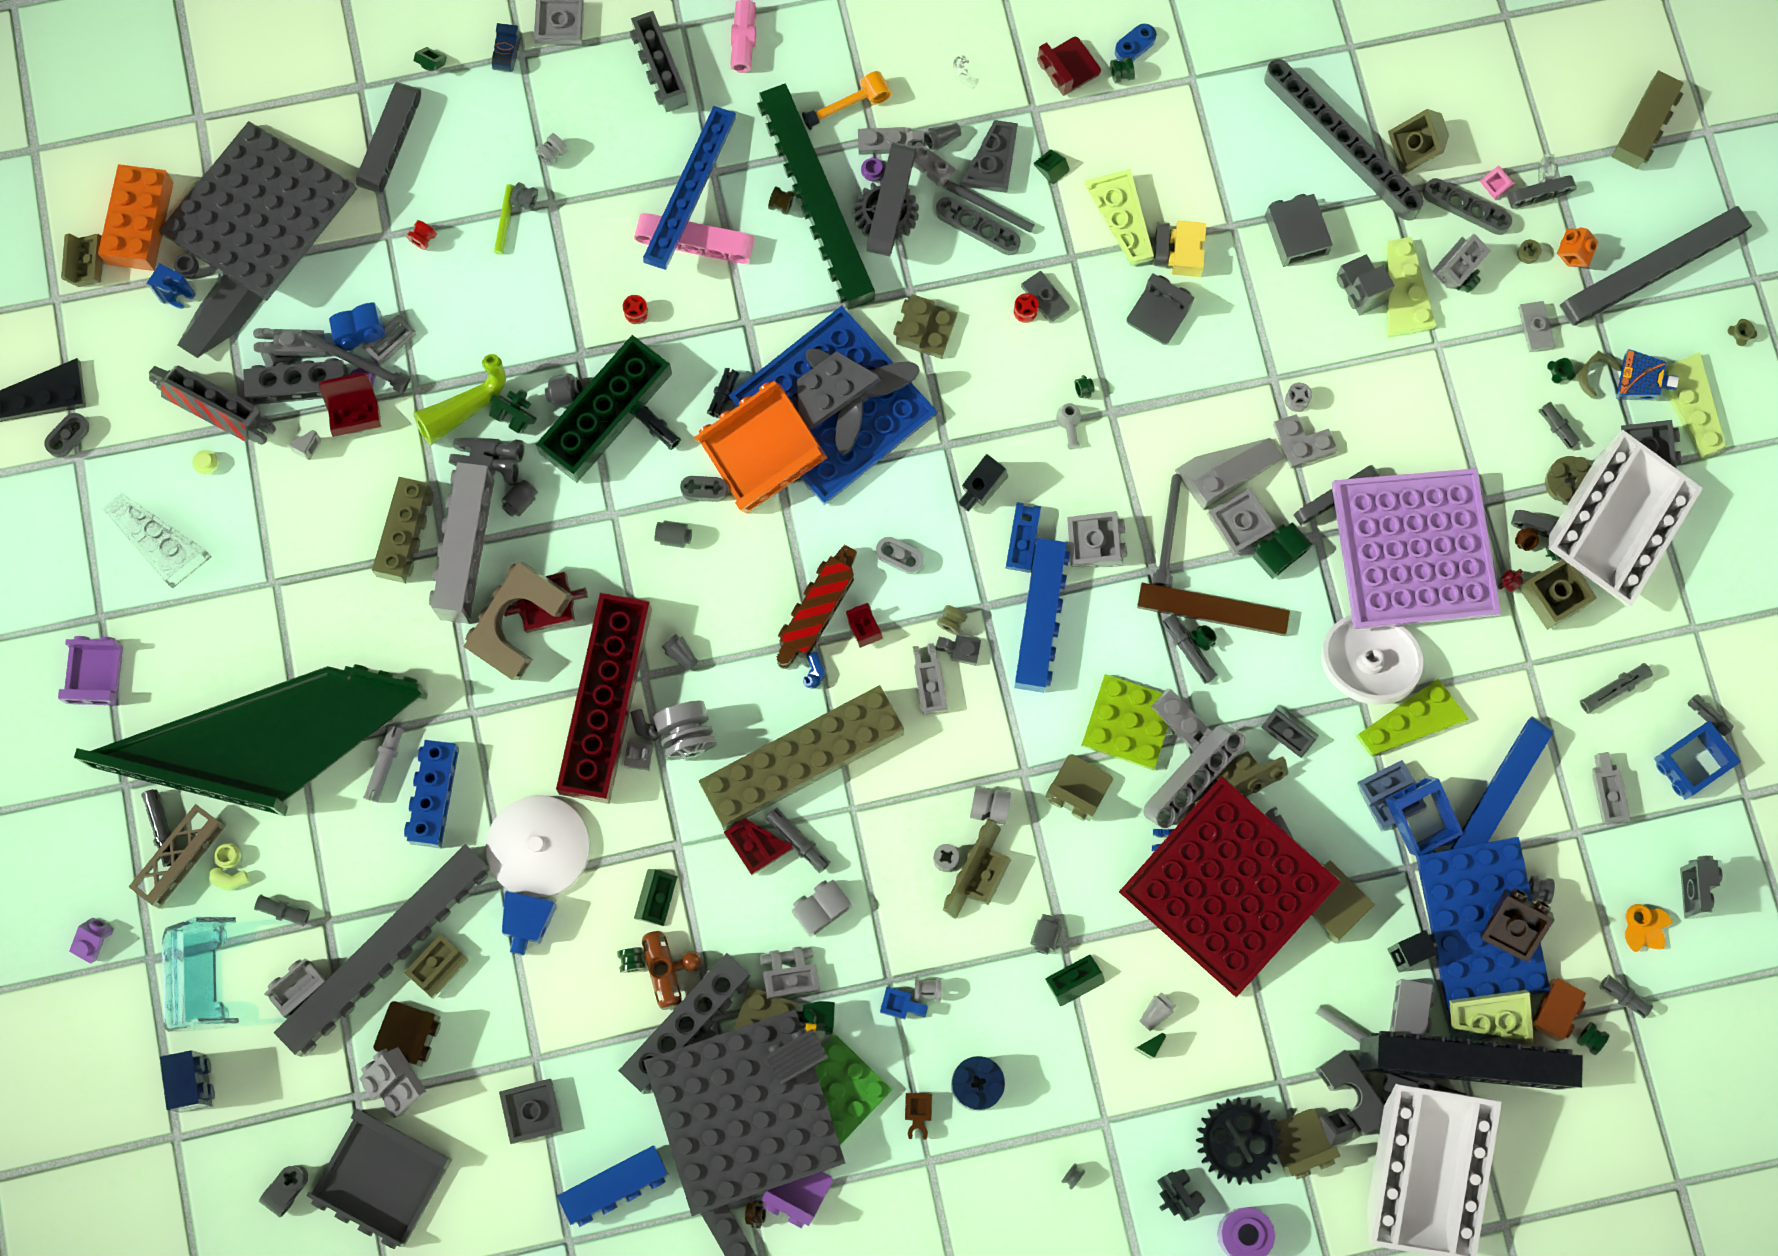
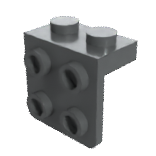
M1152 273L1147 281L1144 292L1128 315L1126 322L1131 327L1162 345H1167L1190 311L1195 297L1187 289L1178 288L1171 284L1166 277L1162 275L1157 276Z

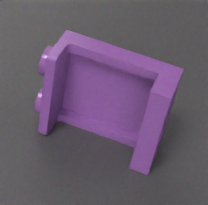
M74 636V639H65V645L69 647L65 686L64 689H59L58 699L65 704L117 706L123 646L112 637H100L99 640H90L86 636Z

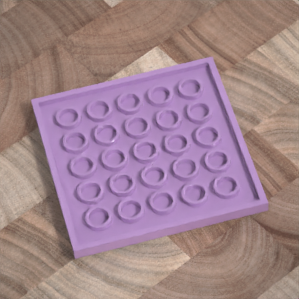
M1477 468L1334 480L1331 483L1354 629L1489 617L1501 614Z

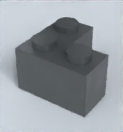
M1367 254L1341 265L1336 277L1339 286L1345 289L1348 295V302L1351 308L1356 309L1358 315L1384 305L1395 287L1384 265L1374 268Z

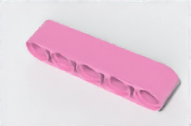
M641 213L634 239L637 242L649 245L662 216ZM688 222L676 251L747 264L750 261L755 239L753 236L743 232Z

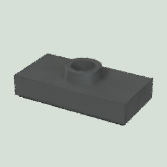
M1041 270L1021 283L1025 293L1032 294L1037 298L1039 303L1038 309L1049 323L1069 311L1070 306Z

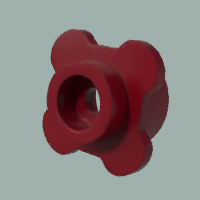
M1510 569L1505 572L1500 579L1502 582L1498 588L1500 590L1505 588L1508 592L1516 590L1524 581V578L1521 576L1523 570L1515 571Z

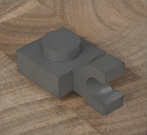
M956 635L955 641L939 636L935 651L952 653L951 661L976 666L981 639Z

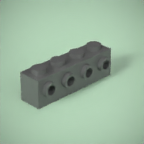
M654 11L631 18L633 30L629 31L633 44H638L640 47V51H637L641 64H646L649 71H646V75L650 85L654 84L657 89L654 95L658 105H663L666 113L687 106L688 100L685 87Z

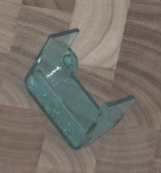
M194 917L165 928L162 936L164 1027L167 1032L217 1029L239 1023V1018H229L228 1008L225 1007L223 1002H217L215 950L220 949L227 940V932L224 926L236 923V917Z

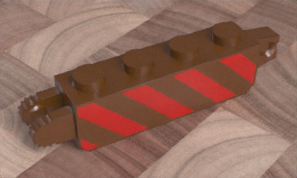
M844 544L834 557L830 556L827 562L823 560L816 571L818 577L814 583L809 582L803 593L806 597L801 604L797 603L791 612L793 617L789 625L784 624L778 634L781 648L776 656V660L780 669L787 670L797 656L805 658L814 649L854 582L852 566L857 556L856 550Z

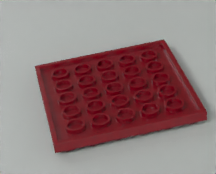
M1221 776L1120 889L1119 893L1237 998L1336 889L1341 880Z

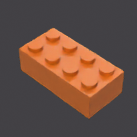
M118 164L98 255L106 265L155 271L162 234L159 231L166 220L174 183L166 170Z

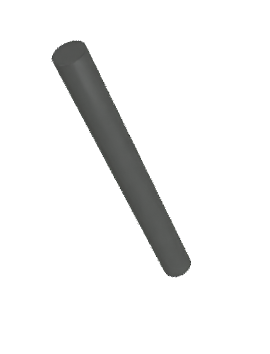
M949 181L946 189L1029 233L1032 232L1035 224L952 181Z

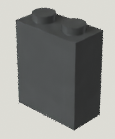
M1314 193L1310 195L1299 194L1288 201L1277 200L1268 206L1265 218L1283 267L1329 255L1333 244Z

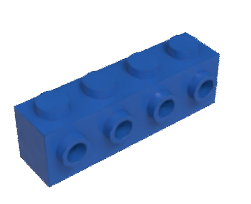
M425 740L424 746L419 748L418 761L421 763L419 772H415L413 786L416 787L415 796H411L409 801L411 818L410 822H406L404 828V837H407L406 841L411 845L442 849L459 748L455 743Z
M653 1145L557 1195V1198L570 1225L578 1224L580 1228L593 1221L592 1215L600 1211L605 1215L618 1208L617 1202L625 1198L627 1202H630L642 1195L640 1190L648 1186L651 1189H655L666 1183L665 1177L669 1176V1172L656 1146Z

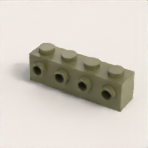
M1660 70L1656 72L1611 156L1612 158L1636 170L1642 162L1647 164L1654 150L1650 149L1652 144H1657L1664 132L1660 130L1662 125H1667L1674 113L1670 111L1672 105L1677 106L1683 96L1680 90L1684 82Z
M398 477L372 567V572L376 577L405 584L407 577H411L414 569L412 559L414 553H418L421 543L419 534L421 529H425L427 523V515H425L427 506L432 505L434 492H432L427 482Z

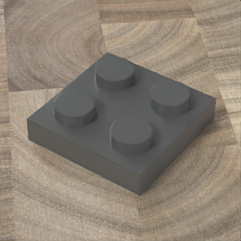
M551 1078L499 1091L511 1145L563 1131Z

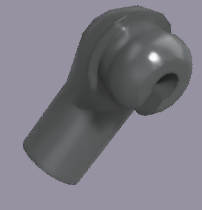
M642 709L630 712L634 730L638 736L648 741H655L659 738L660 735L656 725L645 722Z

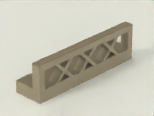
M195 804L128 887L149 904L160 909L226 826ZM197 813L208 819L201 829L192 830L191 821ZM188 835L187 847L184 850L175 851V840L179 836ZM171 856L170 868L167 871L158 872V861L162 857ZM154 877L155 886L148 895L138 888L145 878Z

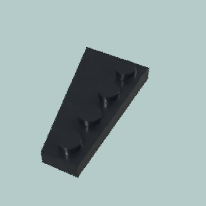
M78 358L0 390V422L86 407L81 362Z

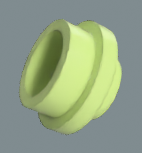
M201 450L193 457L192 464L198 473L206 475L216 470L218 458L210 450Z
M223 843L214 852L215 863L223 869L233 868L240 861V850L232 843Z

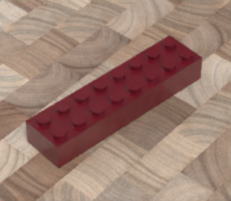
M606 593L599 594L556 786V791L559 795L610 804L652 613L649 601Z

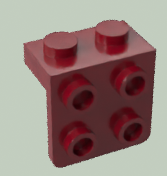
M1076 36L1053 49L1047 42L1039 46L1037 62L1041 69L1050 77L1053 86L1060 91L1062 96L1069 94L1101 74L1100 66L1082 41Z
M362 372L319 382V389L329 414L332 437L382 427L380 407L367 373Z

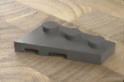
M993 121L981 143L980 149L960 181V186L1008 192L1018 123Z

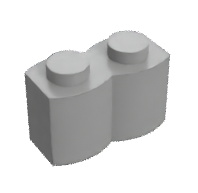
M834 880L830 882L822 881L814 888L815 893L808 898L804 895L793 903L795 908L791 910L792 914L810 938L852 907V903Z

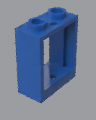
M1710 720L1653 758L1656 761V767L1659 772L1668 777L1674 792L1682 796L1684 800L1695 795L1741 762ZM1698 737L1721 768L1693 786L1671 757V754Z
M1428 776L1385 798L1404 843L1412 855L1418 856L1434 853L1435 848L1441 845H1451L1457 841V837L1463 834L1439 778ZM1431 794L1445 828L1416 842L1402 809Z

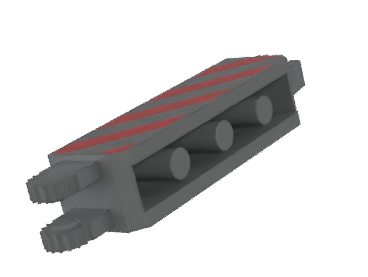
M154 365L149 371V381L155 384L156 388L161 391L163 399L244 442L250 439L255 443L263 445L268 439L259 430L269 435L276 431L273 423L260 416V410L255 405L179 365L174 366L171 371H166Z

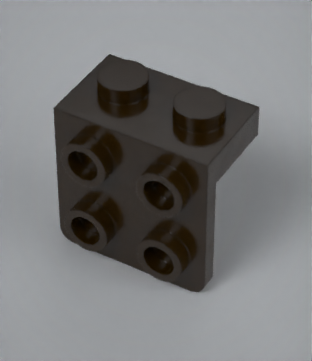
M392 1001L388 1006L373 1048L376 1052H380L383 1049H387L389 1052L399 1047L408 1063L422 1067L423 1063L428 1061L432 1048L430 1045L432 1039L439 1033L441 1017L428 1011Z

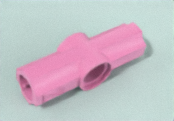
M739 0L735 3L734 24L731 26L732 52L730 64L731 69L737 73L751 71L753 47H755L756 2L751 0Z

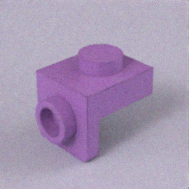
M90 918L78 926L69 952L92 964L98 958L104 939L112 935L114 929L100 919Z

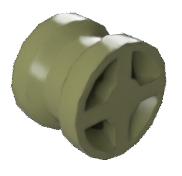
M946 605L943 609L944 615L938 619L936 624L943 630L958 635L961 631V623L965 622L968 616L960 609Z

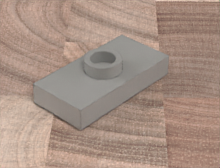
M1544 301L1520 304L1518 310L1529 352L1553 349L1555 343Z

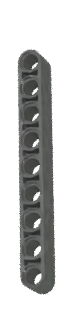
M1282 59L1272 60L1268 64L1264 76L1266 86L1400 218L1407 221L1415 219L1423 206L1424 200L1422 195L1288 63ZM1272 72H1277L1281 76H1275ZM1289 88H1293L1297 92H1291ZM1305 105H1311L1314 109L1307 108ZM1322 121H1327L1331 125H1325ZM1338 137H1343V138H1345V139L1347 140V142H1343V141L1339 140ZM1355 154H1361L1364 158H1358ZM1372 170L1379 171L1381 175L1374 174ZM1389 187H1395L1398 191H1392ZM1406 203L1412 204L1415 208H1409Z
M1735 206L1569 297L1560 304V308L1572 326H1576L1735 239L1753 225L1741 208Z

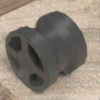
M518 182L511 195V205H521L524 210L531 211L537 201L538 189L534 187L527 188L525 184Z
M1532 875L1528 882L1532 902L1541 900L1546 904H1551L1555 890L1554 879L1547 878L1546 880H1541L1538 876Z

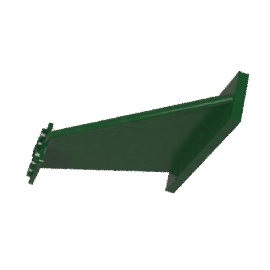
M354 664L353 667L345 666L344 670L326 666L91 751L76 748L73 758L89 768L286 816L288 806L283 802L418 698L426 700L428 694L422 688L423 686L418 684V680L411 677L403 676L401 680L393 678V674L386 671L378 670V673L369 672V668Z

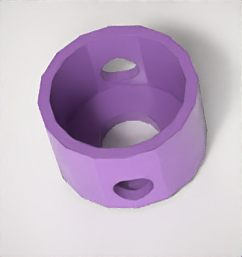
M1246 1207L1233 1209L1224 1215L1219 1222L1217 1237L1221 1249L1227 1256H1267L1274 1245L1275 1231L1267 1215L1258 1209ZM1245 1224H1251L1258 1230V1240L1251 1246L1244 1245L1238 1237L1239 1229Z

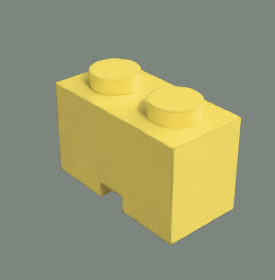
M1177 220L1175 229L1170 230L1169 243L1173 244V251H1169L1168 266H1172L1171 275L1201 276L1204 266L1205 250L1202 249L1203 243H1205L1206 223Z

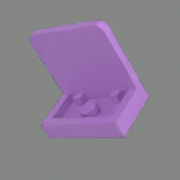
M820 1172L768 1190L761 1201L766 1203L764 1209L777 1216L780 1211L789 1215L788 1222L802 1229L804 1224L807 1226L811 1225L833 1179L830 1175Z

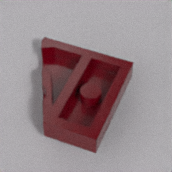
M746 818L724 831L726 838L751 876L793 850V846L790 843H786Z

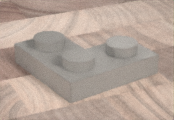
M1297 414L1274 421L1273 423L1290 469L1336 454L1338 451L1329 428L1306 436Z

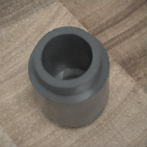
M522 480L520 483L517 482L501 499L503 503L502 509L511 517L514 515L520 517L536 500L535 496L538 494V491L526 480Z
M667 520L657 522L654 541L660 542V545L685 548L686 544L691 543L692 529H688V524Z
M1042 914L1041 919L1037 920L1030 944L1034 946V951L1044 955H1048L1049 951L1055 952L1062 930L1060 926L1062 921L1060 919Z

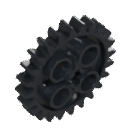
M1237 1097L1236 1104L1232 1105L1229 1098H1227L1226 1107L1224 1108L1217 1102L1216 1107L1218 1111L1215 1113L1213 1110L1208 1109L1207 1111L1211 1118H1201V1121L1206 1125L1205 1128H1197V1131L1203 1134V1137L1196 1139L1197 1143L1203 1144V1147L1198 1149L1197 1153L1206 1154L1201 1163L1210 1162L1211 1166L1208 1172L1218 1170V1180L1223 1175H1226L1227 1184H1230L1233 1178H1237L1238 1186H1241L1243 1178H1246L1248 1183L1252 1184V1176L1254 1175L1261 1181V1171L1263 1170L1270 1174L1271 1170L1268 1164L1277 1165L1278 1163L1273 1158V1155H1281L1282 1153L1275 1148V1145L1283 1143V1140L1275 1138V1135L1281 1133V1129H1273L1272 1127L1277 1122V1119L1268 1120L1267 1117L1270 1110L1261 1113V1103H1258L1255 1108L1251 1107V1099H1248L1246 1104L1242 1105L1240 1097ZM1247 1116L1251 1120V1127L1247 1130L1239 1129L1236 1125L1237 1118ZM1226 1120L1231 1121L1240 1138L1243 1136L1246 1138L1243 1144L1253 1160L1252 1163L1247 1161L1239 1145H1232L1235 1138L1226 1125ZM1217 1129H1224L1228 1133L1229 1137L1225 1143H1218L1214 1140L1213 1133ZM1255 1139L1263 1141L1265 1144L1264 1152L1260 1154L1253 1153L1250 1149V1143ZM1232 1152H1236L1242 1157V1163L1238 1167H1232L1227 1163V1156Z

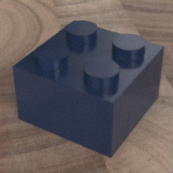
M189 1050L160 1056L166 1110L183 1113L213 1107L212 1100L215 1099V1090L213 1084L209 1083L208 1073H211L212 1068L210 1059L206 1057V1054Z

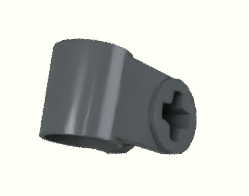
M300 1165L285 1167L273 1183L263 1192L258 1202L281 1218L307 1184L309 1176L307 1170ZM297 1173L295 1178L298 1182L290 1183L292 1177L289 1174Z

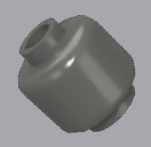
M566 373L554 376L548 381V387L545 388V396L547 401L552 402L555 407L564 408L570 406L583 391V386L580 379L574 377L573 374Z

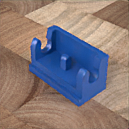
M159 263L146 283L161 303L165 304L166 302L178 309L184 308L183 304L176 301L179 295H183L188 299H193L196 295L183 275Z

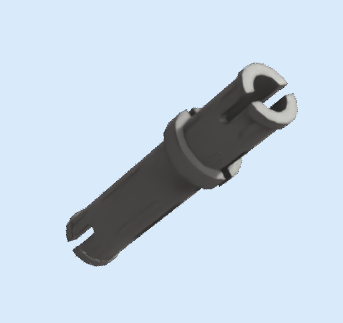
M1174 613L1164 619L1161 623L1174 639V645L1182 650L1203 683L1207 684L1216 678L1218 674L1191 638V632L1183 627L1176 614Z
M1642 663L1628 673L1623 672L1619 674L1618 679L1600 688L1588 697L1581 699L1579 702L1585 713L1590 714L1626 691L1631 692L1635 689L1636 685L1653 676L1652 670L1646 663Z
M151 789L141 793V797L153 830L154 846H157L159 849L171 835L160 801L158 789ZM171 856L161 858L163 867L171 866Z
M778 807L767 815L766 820L799 852L800 858H805L819 874L829 866L831 861L815 847L816 843L805 837Z

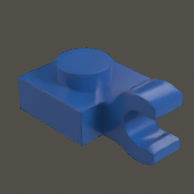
M886 987L880 1013L906 1020L907 1012L925 1018L928 1007L927 1005L911 1002L912 993Z

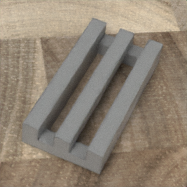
M400 315L384 327L386 333L384 337L375 342H368L362 347L379 366L383 365L416 335L415 330ZM400 324L402 325L394 334L390 335V336L385 340V342H383L376 350H374V351L372 350L379 342H381V341H382L388 334H390L397 326H399Z

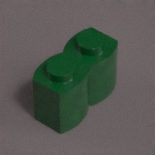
M1293 522L1288 526L1282 524L1273 532L1275 537L1269 541L1263 539L1254 548L1256 552L1253 559L1272 580L1301 558L1313 545Z

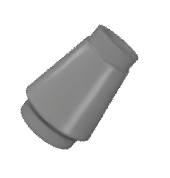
M1160 992L1158 996L1154 995L1139 1022L1151 1032L1153 1028L1174 1013L1173 1010L1177 1005Z

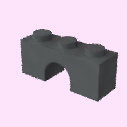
M1343 1050L1315 1068V1070L1330 1091L1337 1089L1341 1085H1348L1355 1090L1357 1103L1346 1115L1354 1123L1356 1130L1361 1136L1367 1135L1381 1125L1386 1101L1383 1097L1378 1098L1373 1090L1375 1085L1366 1074L1363 1076L1361 1071H1359V1062L1353 1053H1347L1346 1050Z

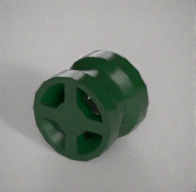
M1130 56L1124 57L1120 61L1117 59L1110 61L1111 75L1115 84L1120 83L1123 79L1129 81L1135 79L1134 65Z
M642 947L617 951V957L621 960L620 973H630L646 969L645 963L641 958L643 954Z
M1590 1022L1580 1033L1576 1042L1580 1046L1588 1047L1590 1053L1595 1056L1605 1046L1610 1034L1606 1031L1601 1032L1597 1029L1596 1024Z

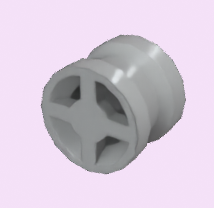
M1301 382L1291 385L1285 396V404L1288 409L1294 412L1306 409L1312 398L1311 388Z
M950 844L938 846L933 855L935 867L942 872H950L957 867L959 861L958 850Z

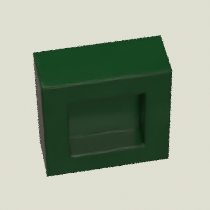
M425 47L415 52L413 61L420 64L425 70L435 71L445 66L447 57Z

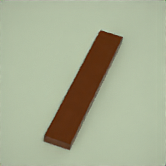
M1143 582L1140 586L1137 603L1138 609L1169 615L1175 613L1179 617L1284 637L1287 633L1290 615L1289 610Z

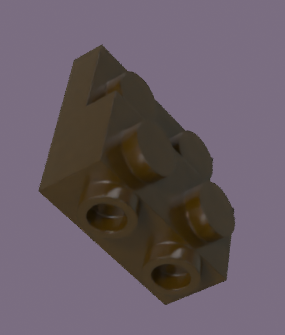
M1505 888L1492 909L1493 915L1480 934L1482 940L1528 963L1555 919L1550 911L1551 907L1540 900L1533 903L1527 900L1528 896L1523 891L1516 888L1510 891Z

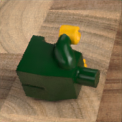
M812 1002L804 1004L802 1011H796L801 1027L806 1028L807 1032L813 1029L814 1033L819 1030L825 1031V1035H832L835 1002Z

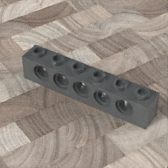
M726 953L618 1071L642 1094L646 1091L651 1093L653 1090L648 1073L644 1069V1060L667 1053L662 1049V1043L666 1038L675 1039L676 1047L674 1050L696 1043L697 1041L694 1038L701 1031L706 1033L715 1023L712 1020L718 1012L723 1014L733 1002L730 999L736 992L741 994L750 985L751 982L748 981L751 977L750 973ZM721 979H726L730 982L729 990L724 993L716 990V984ZM702 999H710L712 1001V1008L708 1012L699 1011L698 1003ZM685 1018H691L694 1021V1027L689 1032H683L680 1029V1023Z

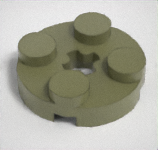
M1565 456L1557 459L1548 469L1545 476V487L1548 494L1554 500L1557 499L1567 506L1591 468L1588 460L1584 457ZM1568 475L1576 479L1575 486L1565 482Z

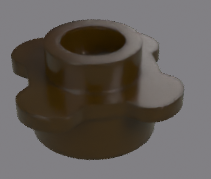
M754 1200L753 1203H748L746 1206L745 1222L747 1225H751L752 1228H761L762 1223L766 1219V1209H764L762 1201Z

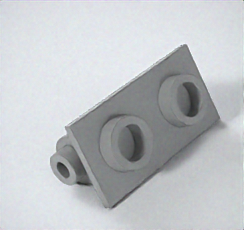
M917 142L914 145L916 147L913 167L921 173H924L926 170L929 179L935 182L937 186L945 187L949 182L948 177L956 169L922 143Z

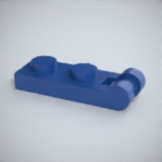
M1016 502L1005 569L1030 573L1041 506L1034 505L1029 507L1024 506V503ZM1022 515L1031 517V522L1021 520Z

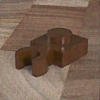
M906 1093L905 1120L912 1121V1125L907 1133L908 1138L912 1139L913 1131L920 1129L923 1133V1140H926L928 1131L924 1126V1121H931L932 1094Z

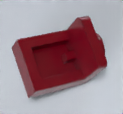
M869 603L846 611L849 627L859 648L883 639Z

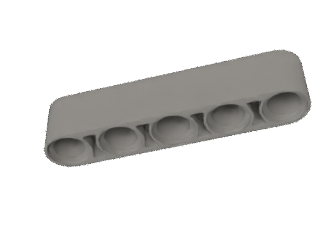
M1222 724L1217 726L1147 801L1143 809L1145 818L1161 828L1170 827L1242 750L1245 744L1244 735L1228 725Z

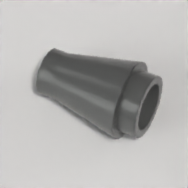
M955 122L949 125L930 127L924 133V138L930 150H940L955 138L961 136L962 133L960 126Z
M675 634L662 646L666 651L664 654L683 666L687 671L699 661L694 656L683 636L680 638Z

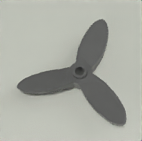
M812 348L806 351L807 361L812 368L831 356L819 349ZM909 361L897 362L872 370L873 373L881 377L882 381L840 410L835 440L837 450L841 455L849 453L856 442L862 423L864 402L868 398L887 395L911 383L916 379L920 371L917 364Z

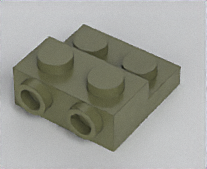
M912 294L910 300H904L901 313L904 314L902 322H896L893 335H896V345L942 359L958 312L937 306L933 300Z

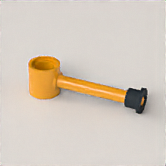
M874 71L867 74L860 81L861 90L816 112L814 110L808 113L802 112L807 128L812 130L813 126L820 123L819 120L865 98L872 105L886 101L892 95V91L882 73Z

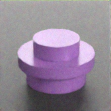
M872 157L863 162L861 174L866 180L874 182L884 176L885 166L881 160Z

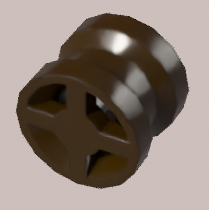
M775 186L770 196L768 209L772 211L777 209L782 214L788 215L794 200V192H785L780 187Z

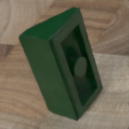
M648 869L634 919L664 926L678 876L657 869Z
M1090 954L1045 978L1060 1007L1105 983L1102 971Z

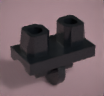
M1185 1169L1176 1172L1171 1171L1157 1180L1163 1190L1159 1193L1164 1201L1159 1206L1161 1212L1169 1208L1173 1216L1179 1214L1184 1222L1200 1213L1199 1209L1205 1203V1199L1197 1190L1190 1195L1187 1193L1183 1186L1190 1182V1177Z

